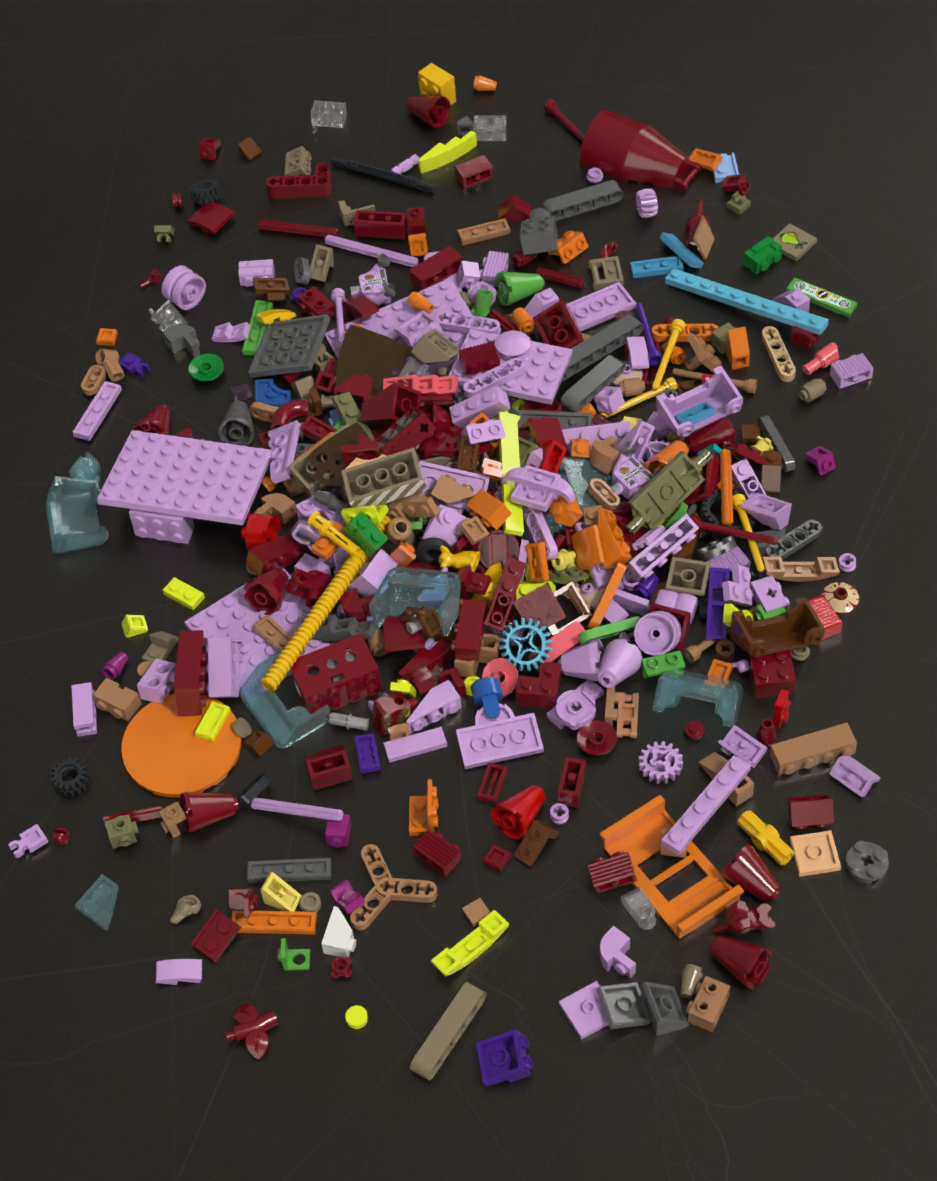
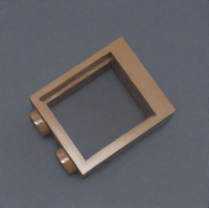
M573 581L553 594L557 597L566 591L580 617L560 629H557L555 624L546 628L543 632H550L551 634L547 637L548 640L574 622H581L592 615L589 604L583 600L581 590L576 584L574 585Z

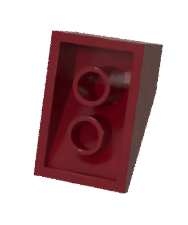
M563 300L533 317L545 344L571 349L584 341L573 313Z
M712 451L710 453L713 455V458L702 467L703 470L701 471V475L705 480L683 501L687 505L709 498L721 480L720 459Z

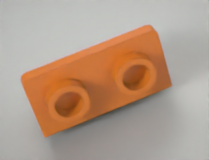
M572 230L565 232L564 236L558 239L557 250L547 251L548 254L558 255L563 264L568 263L588 248L583 232H573Z

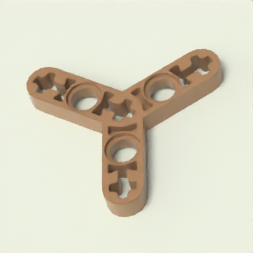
M373 844L362 848V861L374 887L365 896V903L351 913L350 920L354 929L364 930L369 927L390 900L429 903L437 898L438 893L435 883L425 880L392 878L379 848ZM369 852L374 854L375 862L373 863L370 856L367 854ZM376 868L384 869V873L379 876L374 875L373 871ZM388 885V890L386 892L383 891L385 886ZM405 886L413 888V891L409 894L401 892ZM427 889H431L429 895H425ZM371 900L379 902V905L375 908H370L367 904ZM364 917V921L360 920L359 922H357L356 918Z

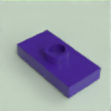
M374 733L354 736L361 774L381 770Z

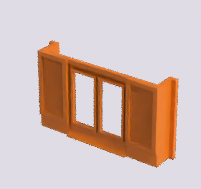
M659 795L602 831L600 836L602 837V848L610 857L619 851L629 853L637 881L631 884L680 939L730 907L732 903L739 901L740 895L744 893V890L740 885L732 888L692 841L687 845L689 856L652 880L648 879L637 865L661 850L663 828L671 829L676 824L665 811V800ZM695 861L707 877L668 902L655 886Z

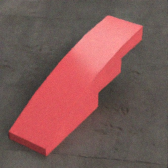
M415 374L383 379V390L393 383H399L420 391L421 395L458 394V377L456 375L419 377Z

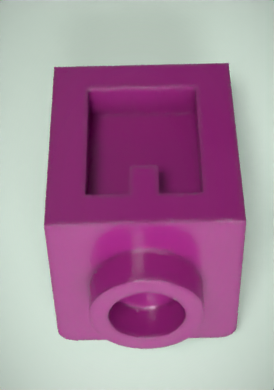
M818 446L805 453L806 460L817 466L818 474L824 475L836 468L833 453L822 446Z
M348 880L342 881L330 890L338 908L347 914H350L365 903L362 895L353 890Z

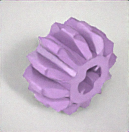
M642 189L636 194L637 211L642 218H650L658 212L657 196L652 189Z
M475 281L470 284L467 296L471 303L475 304L477 290L488 289L493 293L491 305H493L497 291L493 285L483 281Z

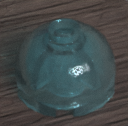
M89 452L85 453L87 455L85 458L79 457L69 471L71 474L70 479L66 477V481L76 488L85 489L91 485L96 486L101 479L99 476L101 465Z

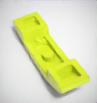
M493 910L479 922V927L450 950L448 948L444 949L431 960V963L445 976L459 971L488 949L507 929L509 923Z

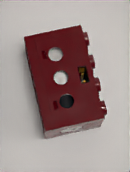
M361 633L300 656L290 668L292 684L309 719L319 717L326 712L337 710L344 705L355 703L364 697L372 696L382 691L379 668Z

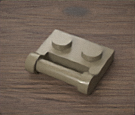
M618 256L593 259L588 262V268L591 270L593 278L592 285L595 291H599L617 282L624 285ZM598 267H602L605 279L600 280Z

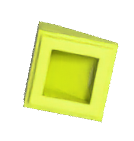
M126 615L122 621L125 637H132L148 631L144 615Z

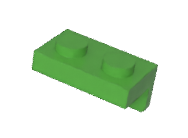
M675 651L642 659L641 673L643 678H649L685 669L681 652Z

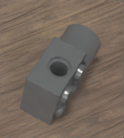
M536 208L529 213L528 219L521 222L520 239L524 255L557 250L558 233L555 217H551L546 209Z

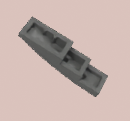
M332 614L325 618V621L312 638L341 641L361 633L364 639H372L378 624L375 619L358 622L355 617L338 619L335 614Z

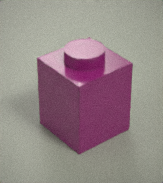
M343 814L341 821L328 820L325 833L327 845L348 847L352 826L350 815Z

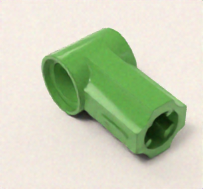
M477 290L475 306L471 310L472 315L489 318L488 314L490 313L493 296L490 290Z

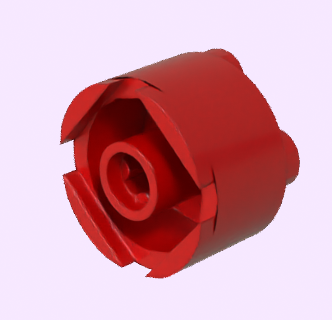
M249 514L246 527L242 529V537L245 538L247 550L281 537L277 536L278 530H281V523L277 516Z

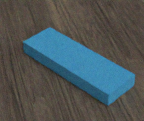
M662 232L659 238L689 267L701 268L704 263L673 234Z
M679 256L630 262L633 278L669 274L673 269L684 272L682 259Z

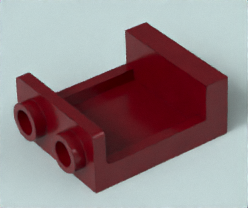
M545 416L537 419V417H531L526 420V423L521 425L522 429H530L534 444H537L539 448L543 449L544 442L552 439L567 448L558 418ZM568 448L566 450L562 463L571 459L568 452Z

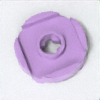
M569 690L561 694L557 700L556 716L561 723L569 726L570 729L577 730L580 727L586 726L596 715L595 700L585 691L574 692V690ZM572 706H579V711H572Z

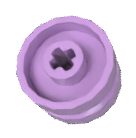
M182 265L173 268L162 283L163 296L183 310L196 306L202 299L206 289L205 280L188 267Z
M654 611L641 617L635 626V642L639 649L646 654L653 656L665 654L674 649L679 643L681 637L680 624L676 617L669 612ZM657 630L660 632V636L658 637L655 635L657 633Z

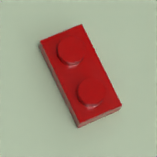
M781 689L774 705L773 722L774 728L777 729L781 728L783 722H787L790 713L788 711L791 700H788L789 691Z

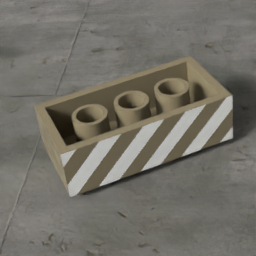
M414 447L341 470L348 500L352 508L371 505L376 507L428 490L420 459Z

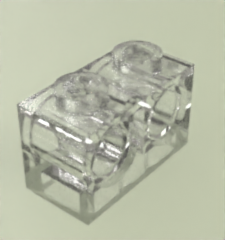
M314 100L310 113L312 126L343 128L347 117L346 103Z

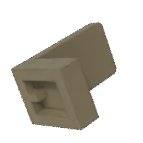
M344 200L338 201L339 213L345 227L354 225L356 210L376 211L375 205L351 210Z

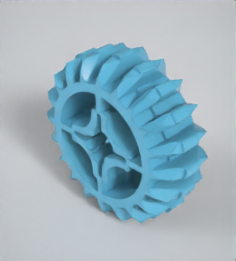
M521 618V625H519L518 621L514 620L513 622L516 627L513 628L508 624L507 628L511 631L508 633L503 630L502 632L507 637L506 639L500 638L501 642H505V646L501 645L499 648L506 649V652L501 655L502 657L508 655L509 658L506 662L508 663L513 660V667L520 664V671H523L524 665H527V671H531V664L534 665L535 669H538L537 662H545L542 659L543 656L548 659L550 657L545 652L546 650L552 651L551 647H547V643H553V640H546V637L551 634L550 632L543 633L546 629L545 625L540 629L538 628L540 621H536L535 625H532L533 619L529 618L528 624H525V618ZM531 628L528 635L524 638L514 635L519 629ZM536 632L542 639V649H539L533 643ZM526 639H529V644L535 650L532 648L523 650V645L518 640L526 641ZM510 640H513L519 646L516 657L510 649ZM528 651L538 654L531 661L521 660Z

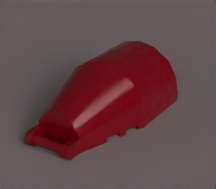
M608 109L602 110L597 114L589 125L580 153V166L588 169L598 168L604 175L622 182H628V180L638 181V184L648 182L653 183V186L675 188L680 191H685L693 177L702 170L699 164L690 161L684 153L651 125ZM688 171L689 173L687 174V176L683 180H681Z

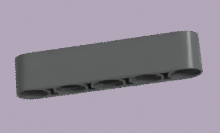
M610 180L548 199L543 202L542 208L546 209L551 217H555V221L618 202L622 199L623 192L616 181Z
M608 355L565 392L561 399V404L573 412H579L594 399L596 394L604 387L609 386L622 374L625 369V363L612 355Z

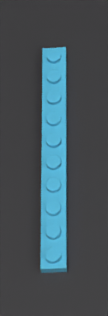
M673 269L665 278V284L791 326H797L818 335L822 334L829 323V319L677 269Z

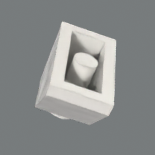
M334 906L321 943L323 953L349 958L350 952H353L355 949L356 939H354L352 929L340 909Z

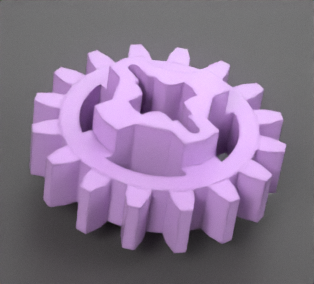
M662 741L661 745L654 742L653 747L648 744L646 750H641L639 770L643 771V777L649 775L650 782L656 779L657 784L660 783V780L668 783V778L674 781L675 774H681L683 756L679 754L678 748L673 750V744L665 746V741Z

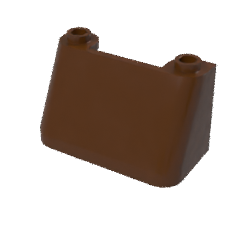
M802 597L796 599L797 605L794 608H786L785 615L753 622L750 615L745 617L742 610L732 612L730 637L736 645L751 656L760 657L816 645L823 639L825 628L807 598Z

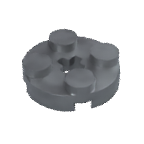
M729 535L723 538L722 541L714 540L708 543V546L698 549L702 560H708L719 556L724 551L728 552L734 549L737 545L734 537Z
M858 841L847 852L845 865L853 879L861 883H872V881L877 879L881 880L886 875L889 865L888 853L885 849L874 843ZM868 859L873 864H868V866H865L864 861L862 860Z

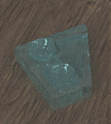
M102 874L75 904V908L107 931L110 926L119 886Z

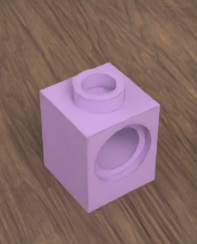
M461 261L457 271L460 288L468 289L471 283L480 280L478 263Z
M606 386L594 396L598 412L613 414L625 403L621 387Z

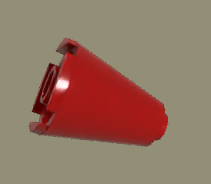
M531 785L495 805L491 811V817L496 826L499 824L503 829L501 832L504 835L516 840L525 836L545 801L543 789Z

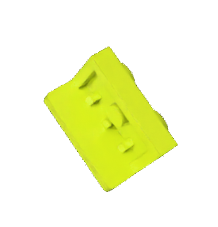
M383 504L376 507L371 505L342 509L341 514L346 525L361 511L374 524L381 523L389 510L387 505Z

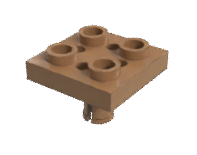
M693 333L687 337L696 353V356L685 363L689 371H694L703 364L713 372V369L722 365L719 358L714 356L715 350L710 344L706 345L700 336L696 337Z

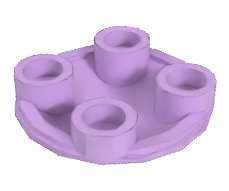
M506 331L496 338L495 347L505 359L527 354L530 351V338L521 331Z

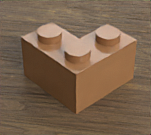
M483 633L479 661L455 659V668L460 676H476L479 662L488 664L493 659L500 658L502 651L499 648L502 645L500 641L501 636Z

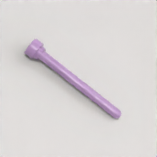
M335 288L331 292V299L336 307L338 342L342 344L345 337L342 308L345 292L341 288Z

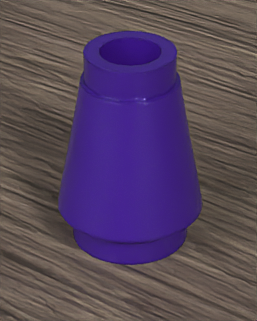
M652 574L634 587L633 594L649 600L659 583V578Z

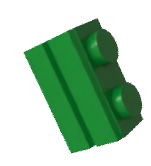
M768 236L743 253L742 263L755 274L765 271L769 265L774 262L777 263L781 259L782 245Z
M362 511L342 530L361 550H364V553L369 558L389 539Z

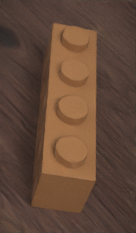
M844 723L773 744L770 749V758L779 776L792 774L796 770L809 769L816 764L829 763L841 756H851L856 751L857 741L848 723Z

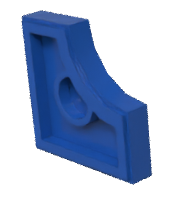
M273 379L255 380V402L280 407L282 404L291 401V392L278 388L274 384Z

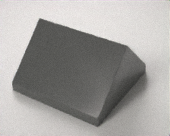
M650 982L642 984V996L650 1014L656 1036L689 1026L673 986Z

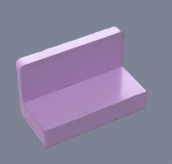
M846 755L837 759L829 773L861 797H865L872 784L879 782L881 779L851 756Z

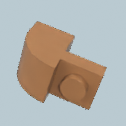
M610 436L602 442L595 439L590 453L589 462L591 465L606 474L613 470L621 453L614 449L617 442L615 437Z
M279 493L269 494L261 498L263 506L254 512L256 514L277 516L284 525L297 514L295 502Z

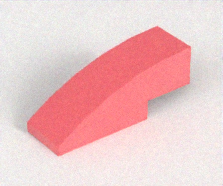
M574 622L549 639L553 640V643H547V647H551L552 651L546 650L545 653L550 655L548 659L543 656L542 659L545 662L555 663L558 659H561L563 653L581 645L578 634L584 632L585 629L580 622ZM531 652L527 656V659L531 661L538 656V654ZM539 661L537 662L539 668L535 669L537 673L540 672L541 663Z

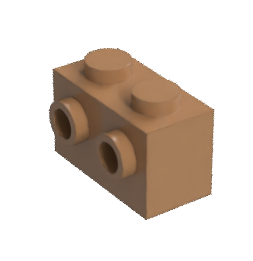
M706 976L703 983H698L695 990L697 996L694 1001L691 1000L689 1002L686 1013L689 1014V1023L713 1032L730 996V986Z

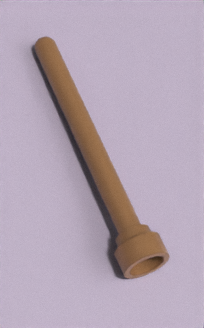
M677 368L672 370V374L675 376L702 380V374H704ZM731 379L735 387L744 388L747 393L755 394L757 380L741 381Z
M756 606L748 610L753 616L756 613ZM726 625L727 635L728 633H730V627ZM706 639L697 646L690 645L683 651L685 658L691 663L695 662L700 658L702 651L718 640Z

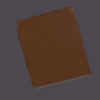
M247 137L238 144L239 154L248 160H252L262 152L250 137Z
M255 730L243 741V744L258 756H262L273 746V741L267 733Z

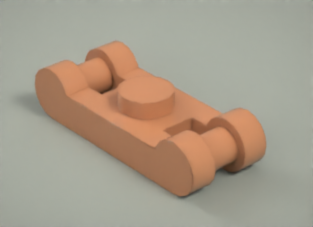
M619 692L617 738L631 736V738L637 739L639 693L628 695L625 692ZM623 725H631V728H623Z

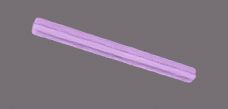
M327 235L325 238L327 245L376 258L384 253L391 262L410 267L418 265V258L333 235Z

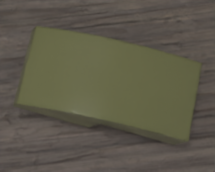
M574 566L569 569L565 568L562 571H558L555 568L548 570L549 580L560 584H569L572 581L576 583L587 577V573Z

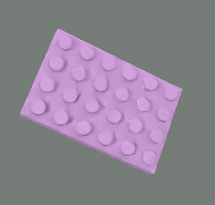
M470 328L461 349L487 342L490 343L491 341L495 345L496 338L500 334L487 333ZM530 341L529 353L511 358H522L525 361V372L502 384L499 388L505 391L508 396L552 405L572 357V349ZM499 353L500 365L511 360L503 358L502 354ZM458 354L449 376L456 375L458 377V385L464 386L467 381L489 370L479 372L476 375L470 374L465 376ZM501 372V373H499L498 375H499V376H505V375H507V374L504 373V372ZM490 380L483 381L484 384H489L492 382Z

